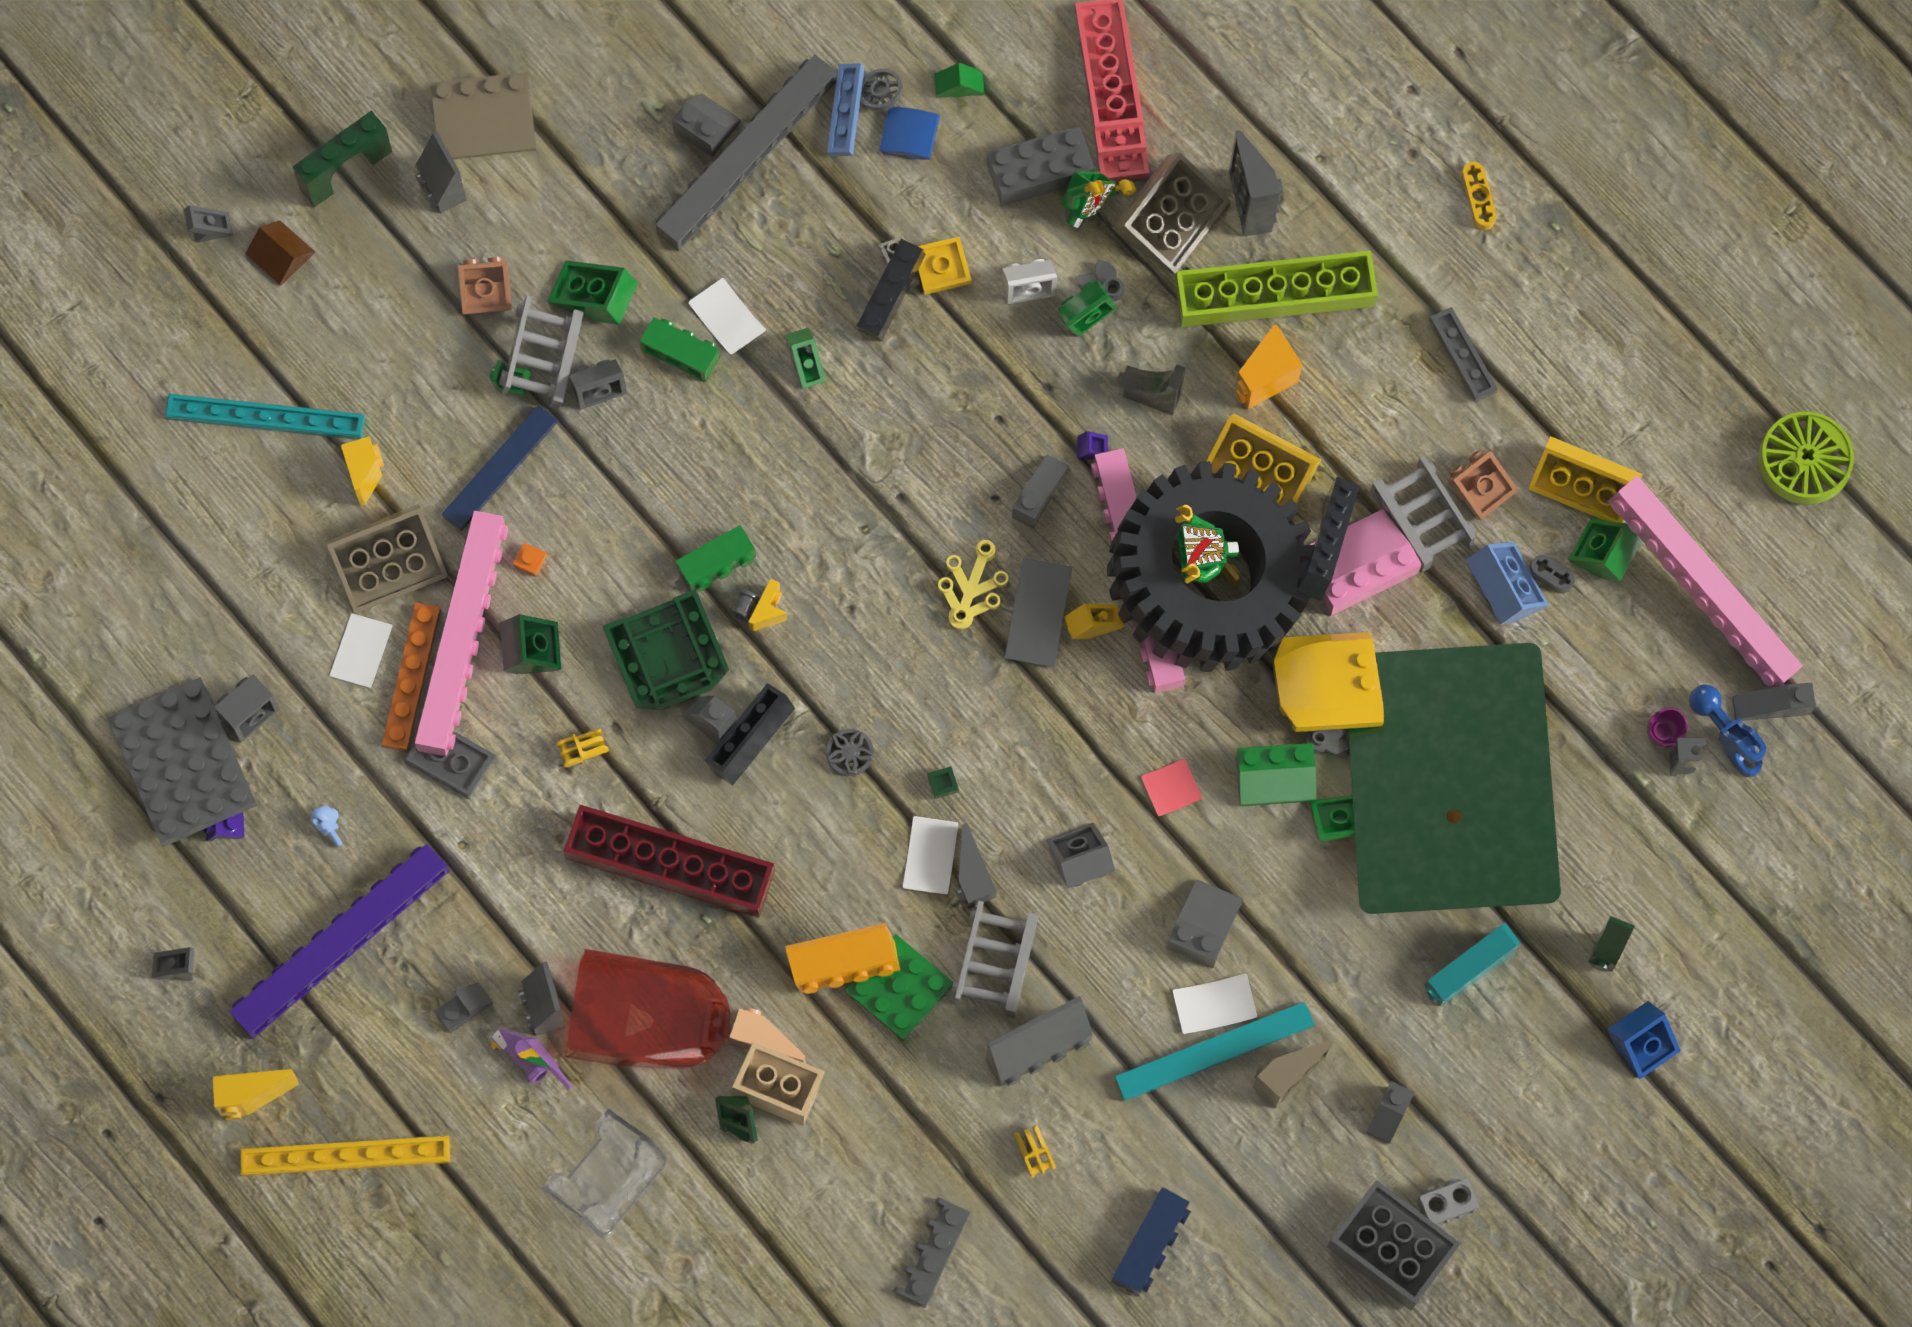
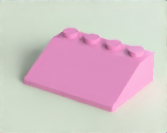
M1383 509L1347 527L1332 581L1321 599L1330 616L1419 573L1421 567L1420 560L1409 541Z

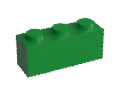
M653 317L640 340L641 351L704 382L707 381L720 358L719 349L713 342L709 340L702 341L696 338L689 330L683 329L681 331L675 328L670 321L663 318L659 320Z
M741 525L676 560V569L690 591L696 589L700 592L707 589L714 580L718 578L720 580L725 579L731 575L732 570L739 566L743 568L750 565L754 558H756V550Z

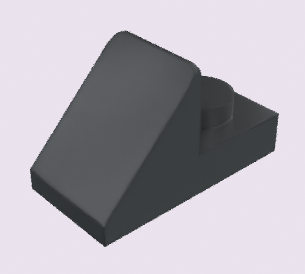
M191 205L184 209L188 232H194L196 242L228 237L233 234L228 212Z
M187 947L154 953L152 978L162 980L178 977L193 981L194 948Z
M477 982L456 990V996L435 1010L448 1031L452 1033L493 1003Z

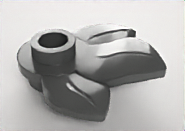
M1097 260L1096 273L1078 277V283L1081 288L1090 281L1095 282L1098 280L1113 301L1121 299L1124 295L1125 286L1117 278L1116 269L1104 260ZM1110 287H1115L1117 291L1115 293H1110L1108 289Z
M1347 729L1309 731L1305 737L1306 744L1313 743L1314 753L1327 751L1337 755L1349 748L1347 742L1342 739Z

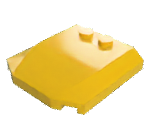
M1370 632L1295 636L1282 639L1273 662V671L1279 710L1292 723V728L1295 732L1380 727L1383 725V701L1373 638Z

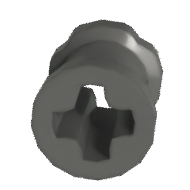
M741 589L739 592L740 598L735 607L730 609V613L739 620L749 622L750 614L760 598L748 590Z

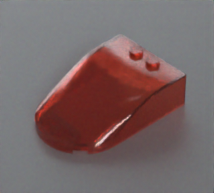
M585 949L579 961L565 1057L644 1068L687 1069L698 1066L709 1060L720 1049L727 1037L730 1027V1008L727 998L715 983V980L698 969Z

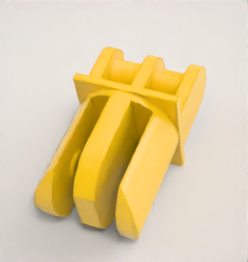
M601 728L576 737L573 734L572 737L556 743L557 747L561 749L560 757H564V767H570L579 763L584 764L586 759L609 752L608 747L604 745ZM575 743V747L568 749L567 745ZM579 753V757L572 759V754Z
M1037 1124L1032 1126L1040 1149H1037L1029 1129L1023 1130V1134L1030 1153L1027 1152L1019 1132L1013 1134L1031 1178H1034L1035 1174L1040 1172L1044 1174L1045 1170L1052 1168V1170L1056 1169L1049 1148L1046 1147ZM1046 1155L1048 1161L1042 1163L1040 1157ZM1035 1159L1038 1165L1031 1167L1029 1161Z

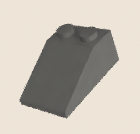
M438 132L432 134L416 163L418 173L415 174V177L421 188L424 186L427 188L429 193L426 196L432 207L437 206L439 212L442 213L466 201L460 171Z
M1196 879L1169 937L1166 948L1214 968L1243 899Z
M546 961L541 963L521 981L523 989L519 990L522 1006L527 1004L530 1013L525 1015L529 1030L534 1028L536 1036L566 1028L553 977Z

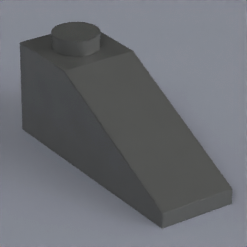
M1047 455L1013 506L1012 518L1034 529L1067 472L1069 465Z
M1812 682L1787 684L1732 697L1735 720L1740 718L1742 721L1811 715L1816 707Z
M965 823L962 825L959 888L956 889V893L960 903L965 902L967 908L970 909L977 906L978 901L987 902L996 898L997 891L968 824Z

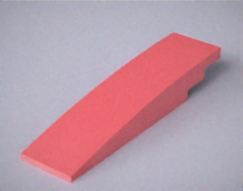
M1096 0L1075 3L1099 172L1114 182L1124 179L1149 178L1150 171L1146 154L1147 147L1143 129V116L1123 0Z

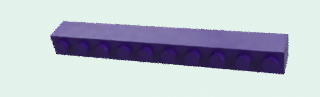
M428 844L414 849L410 854V858L405 863H398L390 871L391 875L385 880L380 879L370 888L371 891L365 897L360 896L351 904L352 908L345 914L340 913L335 916L331 921L332 925L325 931L322 929L315 933L311 938L312 942L305 948L301 946L292 954V959L286 964L281 963L272 971L273 975L266 981L261 980L252 988L253 992L246 998L241 997L232 1005L233 1009L229 1011L233 1018L254 1039L449 873L447 865Z

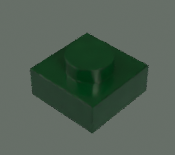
M952 766L927 773L934 799L959 792Z

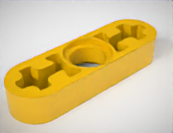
M1469 162L1464 166L1461 177L1472 219L1478 229L1489 230L1494 226L1496 211L1485 170L1480 163ZM1470 170H1473L1474 173H1478L1476 177L1477 184L1473 185V176L1468 175ZM1482 191L1486 198L1483 201H1476L1472 193ZM1485 207V216L1489 217L1488 222H1485L1484 219H1480L1482 214L1481 208Z

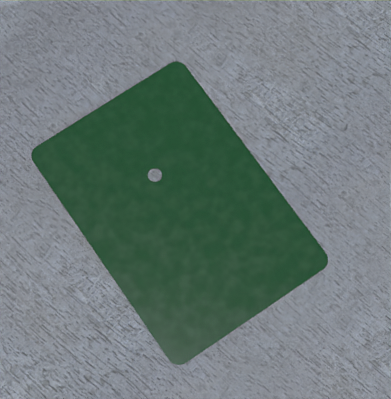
M1533 643L1375 652L1383 701V725L1380 727L1349 728L1358 893L1361 909L1369 914L1550 904L1557 901L1561 894L1540 648ZM1450 810H1458L1462 818L1457 823H1451L1446 818L1447 813Z

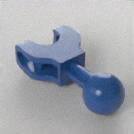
M1708 684L1697 686L1689 696L1691 709L1700 716H1709L1719 728L1718 740L1723 745L1732 764L1743 776L1754 777L1758 775L1762 768V758H1764L1766 753L1765 742L1753 728L1745 725L1740 718L1732 722L1720 707L1722 703L1721 694L1714 686ZM1755 746L1759 748V752L1756 751ZM1744 759L1749 763H1755L1756 766L1751 769L1747 768L1743 764Z

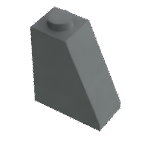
M698 696L682 714L683 718L716 744L722 740L736 722L735 711L716 696Z

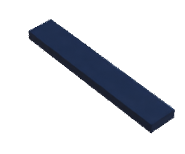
M538 405L445 509L442 517L462 531L472 520L474 511H480L558 423L557 419Z

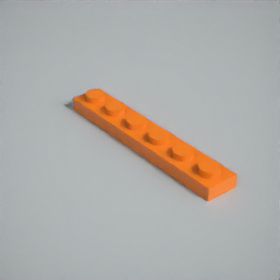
M415 602L382 746L385 748L408 752L441 612L438 606Z

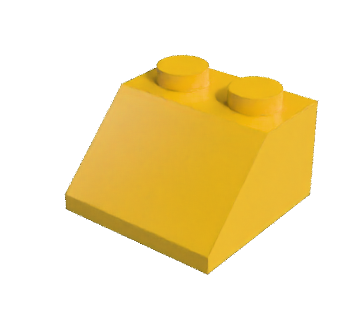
M370 436L341 445L360 506L366 505L382 477L380 467L384 466L378 444H372Z

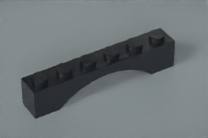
M1336 477L1325 498L1319 532L1302 574L1297 592L1321 601L1333 578L1360 486Z

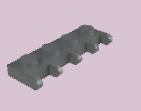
M937 1197L935 1203L944 1208L937 1222L929 1218L925 1222L926 1225L934 1228L927 1244L924 1245L916 1242L914 1246L922 1251L915 1269L906 1265L903 1269L904 1272L912 1276L905 1290L899 1287H895L893 1290L895 1294L925 1308L970 1215V1211Z

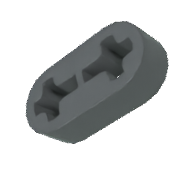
M1539 555L1533 559L1530 571L1534 578L1558 593H1567L1572 589L1575 577L1569 569L1546 555ZM1545 563L1546 570H1542V572H1539L1537 570L1538 565ZM1564 576L1567 578V584L1564 583L1561 586L1558 584V578L1562 579Z

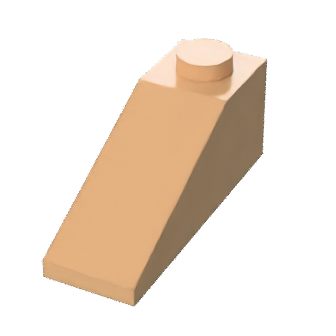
M753 1008L739 1009L730 1035V1042L732 1044L750 1049L752 1043L755 1042L803 1063L806 1062L805 1055L770 1021L762 1016L760 1011Z

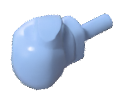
M325 805L317 807L310 817L313 826L323 836L329 834L337 847L341 846L343 843L335 833V830L339 828L336 824L338 812L334 808Z

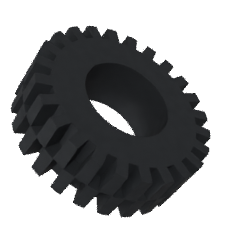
M1210 461L1199 462L1191 474H1189L1186 465L1176 467L1168 479L1163 474L1153 480L1147 491L1143 489L1139 493L1117 528L1118 532L1109 548V552L1113 553V556L1107 564V576L1115 577L1109 589L1112 601L1122 599L1124 602L1118 612V616L1123 624L1132 619L1138 623L1132 636L1140 644L1148 636H1151L1157 641L1152 653L1161 659L1169 650L1178 653L1175 665L1182 668H1187L1194 659L1200 660V671L1212 672L1220 662H1223L1225 670L1229 671L1237 669L1245 658L1249 664L1258 661L1267 649L1271 652L1276 648L1297 622L1311 597L1297 592L1302 574L1314 546L1304 545L1306 538L1311 532L1307 521L1294 524L1292 521L1299 507L1292 499L1283 506H1280L1275 500L1282 489L1274 482L1264 492L1255 487L1260 476L1256 471L1249 469L1241 480L1235 478L1236 465L1224 462L1217 473H1212ZM1183 505L1190 506L1194 515L1211 523L1215 528H1221L1224 539L1229 542L1237 541L1238 549L1244 556L1250 570L1251 586L1250 592L1247 595L1232 601H1213L1197 595L1182 582L1175 570L1172 559L1173 542L1178 539L1177 532L1181 525L1185 524L1184 522L1177 523L1175 521V517L1181 515L1179 511H1176V508Z

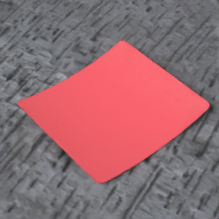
M1184 758L1141 776L1158 816L1173 812L1202 799Z

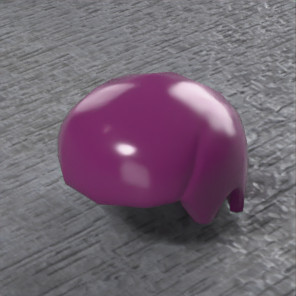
M1671 707L1655 712L1647 724L1649 739L1655 745L1663 748L1673 746L1677 738H1683L1688 731L1686 717L1680 710Z

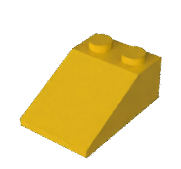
M292 1069L214 1076V1107L222 1118L226 1117L228 1121L240 1120L241 1116L253 1113L296 1087L298 1079Z

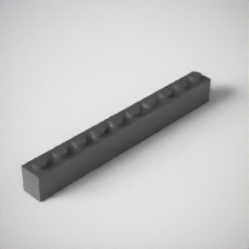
M815 54L810 60H804L799 67L798 73L794 77L790 76L785 81L784 88L778 94L774 93L769 98L768 105L763 110H758L754 114L752 122L747 127L744 126L738 131L736 139L731 144L728 143L722 148L720 156L715 161H710L707 164L700 178L692 180L686 193L683 196L679 195L673 201L672 208L667 213L663 212L657 218V235L680 251L837 81V71Z

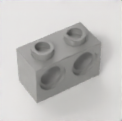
M1459 1177L1451 1179L1445 1183L1446 1187L1438 1190L1435 1186L1421 1191L1422 1195L1417 1199L1421 1213L1437 1226L1473 1214L1480 1208L1468 1178L1462 1181ZM1457 1191L1462 1192L1465 1195L1466 1201L1464 1203L1456 1202L1453 1199V1193ZM1432 1200L1438 1201L1441 1204L1442 1210L1433 1212L1429 1208L1428 1203Z

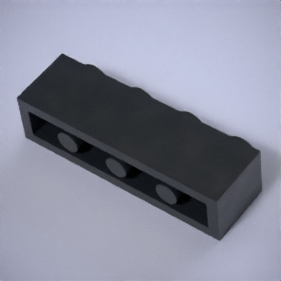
M900 239L857 324L861 332L882 342L926 255L922 248L904 239Z
M769 683L764 686L705 759V762L715 775L732 786L794 711L795 707L786 694Z

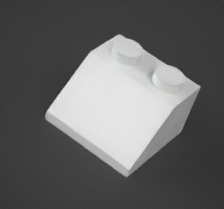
M1037 259L1030 262V264L1020 265L1015 263L1002 268V281L1007 304L1056 296L1057 274L1051 260Z

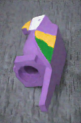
M498 1029L492 1036V1049L494 1051L498 1049L506 1050L514 1063L526 1071L528 1082L535 1084L542 1081L551 1071L568 1090L573 1087L558 1068L559 1065L537 1038H530L506 1029Z

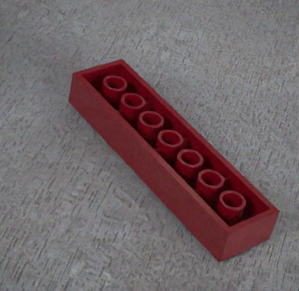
M581 804L577 810L563 851L566 860L756 918H760L775 873L774 863Z

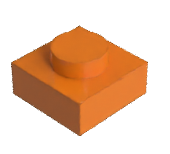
M524 542L513 562V566L536 577L547 557V553Z

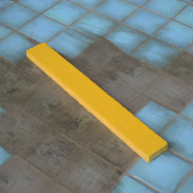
M449 1136L240 1149L241 1176L450 1163Z

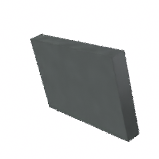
M454 731L452 733L455 735L454 747L452 750L448 749L447 756L419 752L414 744L404 760L405 763L468 799L471 798L496 758L495 754Z

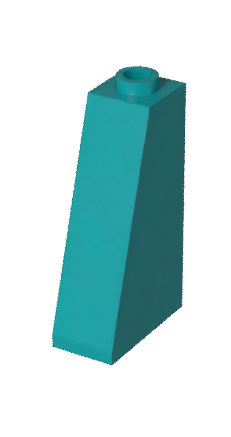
M1503 923L1431 977L1425 985L1427 996L1432 1002L1435 1003L1437 1001L1441 1007L1512 957L1519 947L1520 941L1507 924Z

